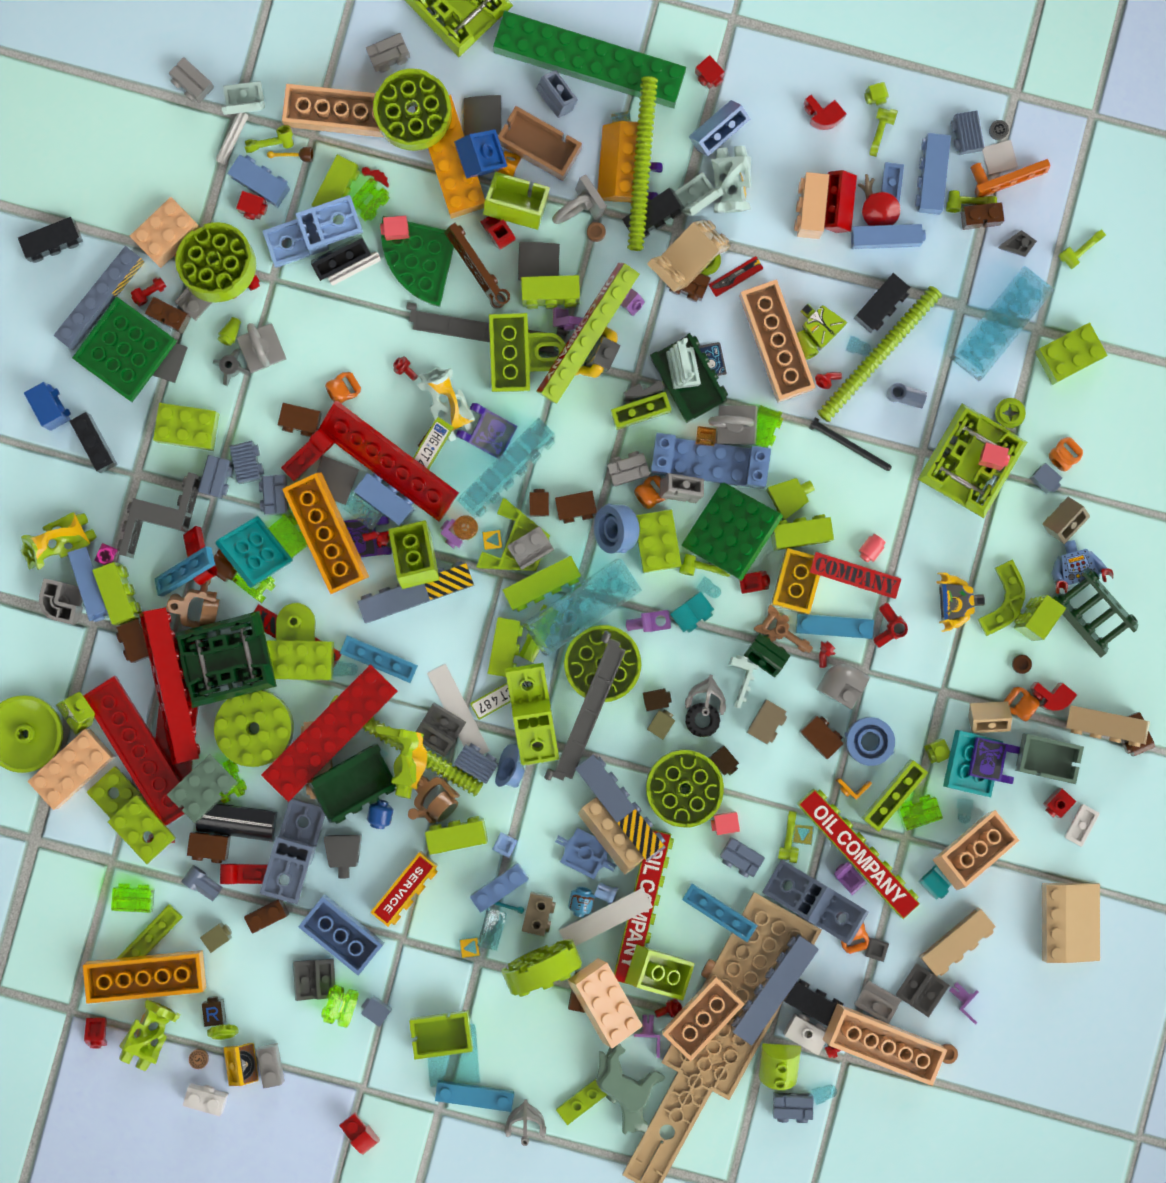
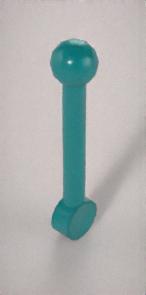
M501 902L494 904L515 910L519 914H523L525 911L521 906L515 907Z

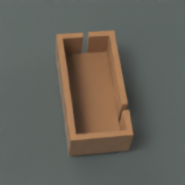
M517 106L513 109L507 124L504 125L498 135L500 145L503 148L562 181L566 178L582 150L581 142L569 135L566 136L565 142H563L564 133Z

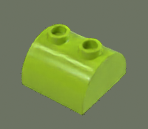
M762 1043L759 1066L760 1081L768 1088L774 1090L792 1088L797 1083L801 1046Z

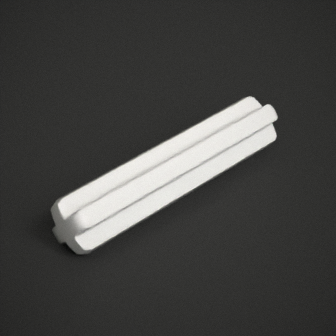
M245 112L237 114L216 157L218 163L223 165L227 163L248 119V114Z
M375 251L370 256L329 276L328 280L331 285H335L380 262L381 258L378 252Z

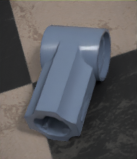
M896 383L887 390V398L891 402H900L921 409L927 397V392L907 387L902 383ZM894 388L900 390V397H895L893 395Z
M192 865L181 882L194 891L197 890L213 902L223 887L207 877L203 870Z

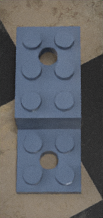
M293 798L288 802L280 834L275 838L260 894L298 904L308 867L312 864L325 819V814L320 806ZM304 816L308 819L307 827L299 826L298 820L300 817ZM285 874L289 877L288 885L280 884L279 877Z
M782 859L762 891L765 895L848 945L853 941L869 913L866 909ZM787 881H791L792 888L788 891H785V883ZM845 913L847 916L846 921L839 923V916Z

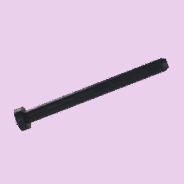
M816 417L813 419L809 426L810 430L816 429L886 471L891 470L892 466L889 463L819 423L820 419Z

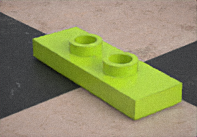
M595 1078L556 1108V1111L568 1126L607 1096V1094L599 1088Z

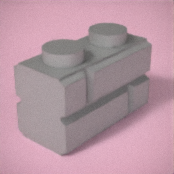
M401 33L365 47L375 72H386L390 69V66L405 64L408 58H411Z
M185 57L168 73L172 78L170 82L178 89L182 87L186 91L184 95L191 101L195 99L200 103L214 89L212 82Z
M639 451L629 453L628 458L621 459V457L610 459V463L607 464L613 487L650 476L644 453L639 454Z
M668 473L660 480V498L683 502L688 501L689 503L696 504L704 497V479Z
M278 1043L258 1047L256 1053L259 1059L258 1064L263 1089L282 1085L285 1079Z

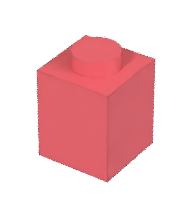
M406 215L383 218L380 229L381 235H385L386 241L409 238Z
M986 442L982 448L978 465L1001 471L1009 463V449Z
M736 811L716 814L713 816L714 819L710 820L712 831H716L717 835L740 832Z

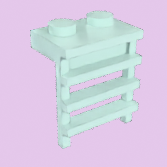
M261 81L223 86L226 103L222 107L224 115L259 111L265 108Z
M701 172L677 189L675 193L685 207L682 210L685 216H693L723 195V190L721 187L713 188L705 174Z
M687 338L677 341V344H674L673 348L666 352L673 389L694 387L701 384L694 348H686Z
M736 655V657L730 658L728 665L746 671L734 704L735 708L740 709L742 702H747V699L744 698L746 691H751L748 684L755 679L752 676L753 670H758L759 666L748 662L749 658Z

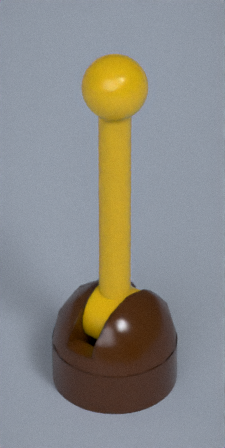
M303 147L299 153H274L273 151H268L267 157L271 159L273 157L299 156L304 162H313V148Z

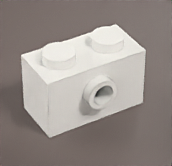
M794 1013L783 1032L784 1036L819 1055L826 1043L822 1039L827 1028L818 1022L814 1025L809 1022L810 1018L802 1013L799 1015Z
M191 1083L187 1088L182 1106L220 1117L224 1112L229 1093L215 1090L214 1087L209 1085L201 1086Z

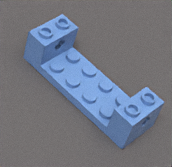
M656 433L650 474L666 476L668 473L701 478L707 482H725L728 485L764 489L766 487L771 448L757 446L744 448L675 438L676 435Z

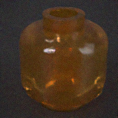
M463 515L455 520L453 530L459 539L469 541L477 536L479 526L473 517Z

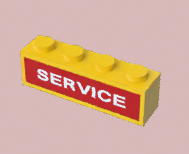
M420 851L370 913L387 927L391 923L395 925L402 917L399 915L404 908L407 911L414 902L411 898L415 893L420 895L426 887L424 882L428 878L432 880L437 874L436 868L438 864Z

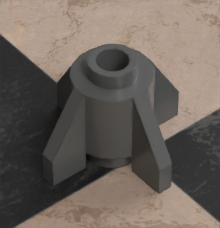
M235 349L231 355H226L221 360H213V364L219 365L220 370L224 373V386L228 387L231 377H235L239 373L248 376L251 374L250 371L242 368L237 360L240 353L239 349Z

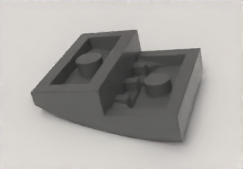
M501 95L464 98V136L495 129L497 135H499L502 130Z
M519 242L518 280L521 281V277L559 276L560 244Z
M176 343L152 376L176 383L188 347Z
M659 381L643 389L639 383L623 392L622 398L624 401H638L663 393L664 385Z
M322 456L316 473L322 472L334 500L346 505L359 469Z
M434 702L416 732L424 734L423 744L446 757L465 726L466 721Z
M334 959L293 961L295 1001L336 998Z
M916 963L895 995L929 1018L950 985Z

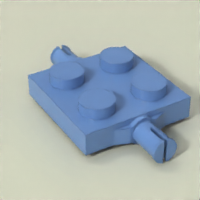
M578 827L569 840L558 835L555 843L565 847L560 863L592 879H595L598 871L603 867L614 872L617 866L607 860L608 853L596 837Z

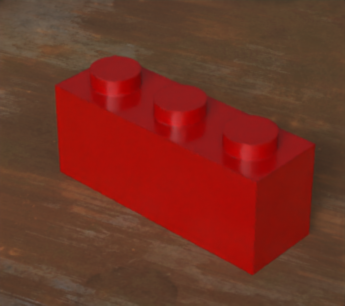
M844 170L828 172L829 183L824 229L834 233L851 232L857 175Z

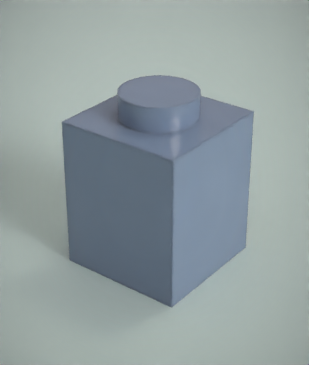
M1044 463L1029 479L1047 494L1051 491L1054 493L1061 486L1059 482L1063 478L1047 463Z
M374 995L371 999L367 997L361 1006L363 1008L361 1014L378 1027L382 1025L392 1010L390 1006Z

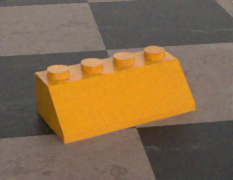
M618 121L605 124L602 127L597 191L603 201L633 203L631 201V197H633L631 193L634 191L632 189V185H634L632 181L635 179L633 177V173H635L633 169L636 167L634 165L636 161L634 157L637 155L635 153L637 149L635 145L638 143L636 141L638 137L636 133L639 131L637 129L639 125L637 122Z

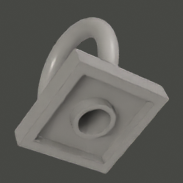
M586 174L579 178L575 188L578 193L577 198L564 205L553 215L552 222L554 224H561L582 210H589L595 221L603 216L607 205Z
M249 323L247 325L248 333L236 337L251 373L287 359L272 323L258 329L253 323Z
M719 405L718 416L711 417L708 420L711 426L718 427L717 444L756 445L758 407Z

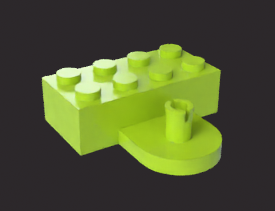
M291 603L284 606L278 613L276 620V641L266 640L275 679L333 680L334 642L315 641V616L312 610L304 604Z

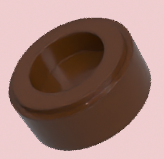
M1017 655L1012 660V668L1016 673L1025 674L1031 670L1032 661L1026 655Z

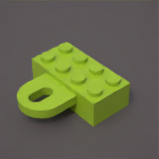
M528 313L489 314L492 392L530 391V372L549 371L558 356L543 358L539 355L538 350L544 346H555L559 349L560 355L566 345L563 339L554 333H528Z

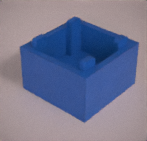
M496 129L469 134L454 141L466 179L491 174L507 167Z
M42 382L24 392L42 427L52 431L71 420L69 417L71 415L70 410L64 408L58 397L60 395L57 388L54 389L52 385Z

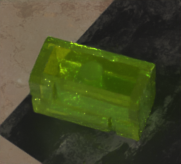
M930 794L919 797L920 801L912 803V800L905 801L897 811L905 831L943 819L935 796L931 797Z
M118 883V886L112 889L111 911L151 913L154 910L155 889L149 888V884H138V887H130V883Z

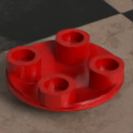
M877 192L870 194L863 204L862 215L869 226L894 225L900 216V204L897 198L890 193Z

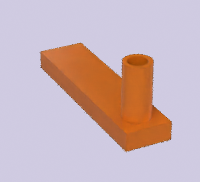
M1045 159L990 181L981 163H976L970 167L977 182L974 193L976 197H984L1046 174L1050 169V162L1048 159Z

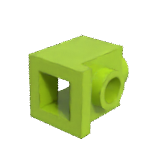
M940 738L923 746L931 764L935 762L940 763L950 756V750L945 739Z

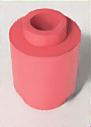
M876 534L869 536L858 550L861 553L859 557L867 563L869 561L874 562L885 548L886 542Z

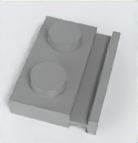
M187 288L174 301L195 321L213 303L197 298Z
M540 526L507 546L521 570L554 551Z
M867 980L854 1005L889 1024L902 999Z

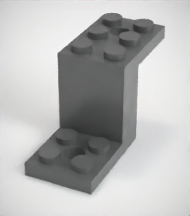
M188 472L187 476H184L182 481L184 490L177 500L179 509L133 498V501L128 504L127 513H129L128 520H125L123 523L122 532H124L123 539H120L118 542V555L134 559L143 522L188 532L202 477Z

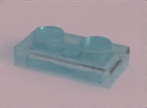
M356 493L351 495L343 508L372 530L383 515L382 512Z
M487 908L477 946L497 951L507 916L506 912Z

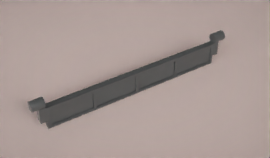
M407 302L406 309L411 310L409 322H414L413 330L490 343V329L487 322L416 311L417 303ZM558 327L556 335L559 337L561 335L566 336L567 330ZM528 329V333H547ZM544 346L538 351L554 353L555 346Z
M604 631L601 641L608 644L555 771L547 769L544 776L546 780H551L552 777L564 781L565 777L573 779L576 771L575 768L578 767L626 649L619 647L621 642L610 638V632Z

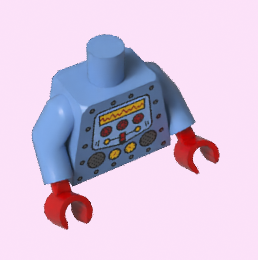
M1075 540L1064 544L1067 554L1057 557L1051 572L1057 594H1059L1060 588H1063L1065 593H1067L1068 585L1079 583L1085 579L1082 574L1087 567L1091 571L1094 570L1099 577L1102 574L1103 582H1107L1106 575L1111 576L1112 579L1114 578L1113 570L1107 568L1103 561L1092 551H1088V549L1078 551Z

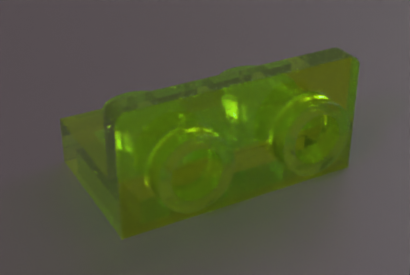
M762 405L759 406L757 412V446L768 448L769 445L773 446L776 435H773L775 429H780L784 419L781 417L782 412H776Z
M284 513L268 529L288 555L294 558L308 545L302 532L295 526L298 524L295 518Z

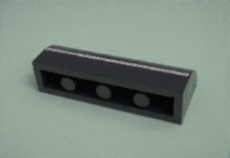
M217 803L196 823V831L273 842L278 812Z

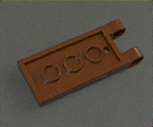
M456 223L450 225L444 232L490 300V305L494 309L502 308L509 302L510 293L506 289L498 287L497 278L494 274L490 275L465 238L466 233L462 226H457ZM499 292H504V293L506 294V296H507V300H506L505 296H504L502 293H499ZM497 296H500L503 302H500L497 299ZM493 297H494L495 303L498 304V305H501V306H496V305L493 303Z

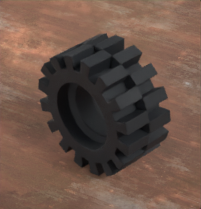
M705 703L694 704L685 716L687 729L695 736L709 737L720 726V714L715 707L709 704L710 723L707 727L701 728L696 724L695 718L702 712Z

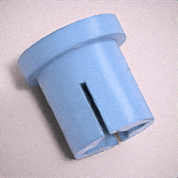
M599 883L594 896L608 902V905L612 904L618 892V887L615 886L613 888Z

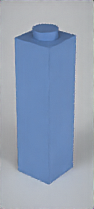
M922 224L853 227L851 230L852 249L920 247L926 239V232L922 230Z
M87 547L67 552L89 621L98 622L105 619L108 613L92 571L93 566Z

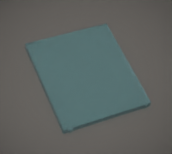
M471 1024L474 1048L472 1052L428 1058L430 1087H436L438 1080L462 1084L480 1083L476 1024Z

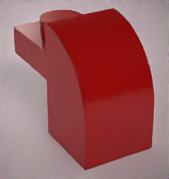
M809 95L803 103L807 114L814 116L811 118L810 124L819 130L834 128L847 115L836 100L832 101L824 109L812 95Z
M488 216L480 221L499 250L516 240L514 233L504 219L500 220Z
M1034 682L1030 687L1034 697L1040 701L1044 700L1040 707L1045 710H1063L1077 697V694L1064 683H1058L1051 692L1039 682Z
M356 1112L339 1125L350 1139L351 1145L362 1155L380 1142L379 1137L369 1124L366 1126Z

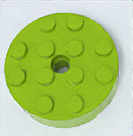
M409 68L391 74L383 81L374 97L373 112L377 126L384 138L400 149L409 151L427 149L439 142L449 129L452 119V107L447 89L439 79L425 70ZM412 106L418 107L414 113L408 111Z
M212 222L203 224V227L190 231L184 237L177 249L175 264L179 277L194 296L203 301L217 303L231 300L248 288L256 272V256L248 240L240 230L226 223Z
M609 625L589 627L576 635L567 648L564 659L566 677L572 688L585 698L598 668L597 662L602 658L608 644L602 642L601 638L604 631L610 632V638L621 642L619 647L626 649L605 702L618 700L628 694L639 679L642 666L639 649L635 641L619 628Z
M265 690L227 699L219 708L214 721V736L221 752L232 762L246 767H259L274 762L289 747L294 735V720L290 709L278 696ZM254 722L259 725V731L256 734L250 730V726Z
M686 749L669 752L660 757L648 773L646 780L648 802L654 813L661 820L672 826L690 828L705 823L714 816L723 800L724 783L722 775L714 762L699 752ZM683 783L690 785V791L687 794H682L679 790Z
M572 939L557 941L550 947L545 945L508 963V969L506 967L502 968L501 973L510 994L523 997L528 995L530 991L539 988L546 990L554 986L553 982L558 980L564 981L570 978V973L582 967V960Z

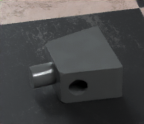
M362 834L324 836L328 865L330 868L338 867L339 879L350 878L349 867L358 866Z

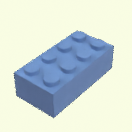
M326 894L322 896L298 926L358 976L385 943Z

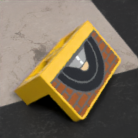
M254 1043L223 1047L229 1086H243L259 1080Z

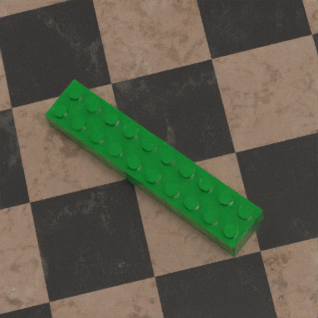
M505 10L493 45L495 54L550 71L557 70L560 74L638 98L642 95L640 94V90H642L640 88L642 84L641 78L646 76L655 77L658 79V83H656L657 89L655 91H657V95H655L656 101L654 103L673 109L675 108L687 68L686 66Z

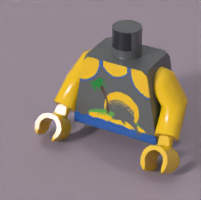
M608 327L605 328L589 353L584 366L580 367L575 376L581 374L597 378L610 369L621 346L617 343L618 335L614 330Z
M938 572L937 574L941 575V581H936L937 584H940L941 621H939V624H944L945 628L941 632H946L958 628L969 621L971 614H975L974 606L985 605L984 594L974 595L973 587L969 586L961 578L949 575L946 572Z

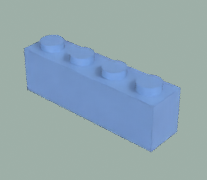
M928 133L925 139H922L921 150H924L923 157H920L919 169H922L921 176H918L917 187L920 188L919 195H916L915 206H918L917 212L940 215L943 211L951 135Z

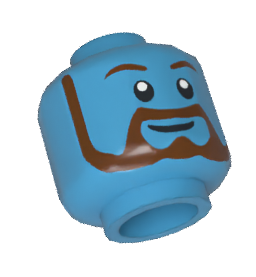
M577 887V889L571 891L568 908L573 911V915L584 917L585 914L592 912L595 896L591 893L590 889Z

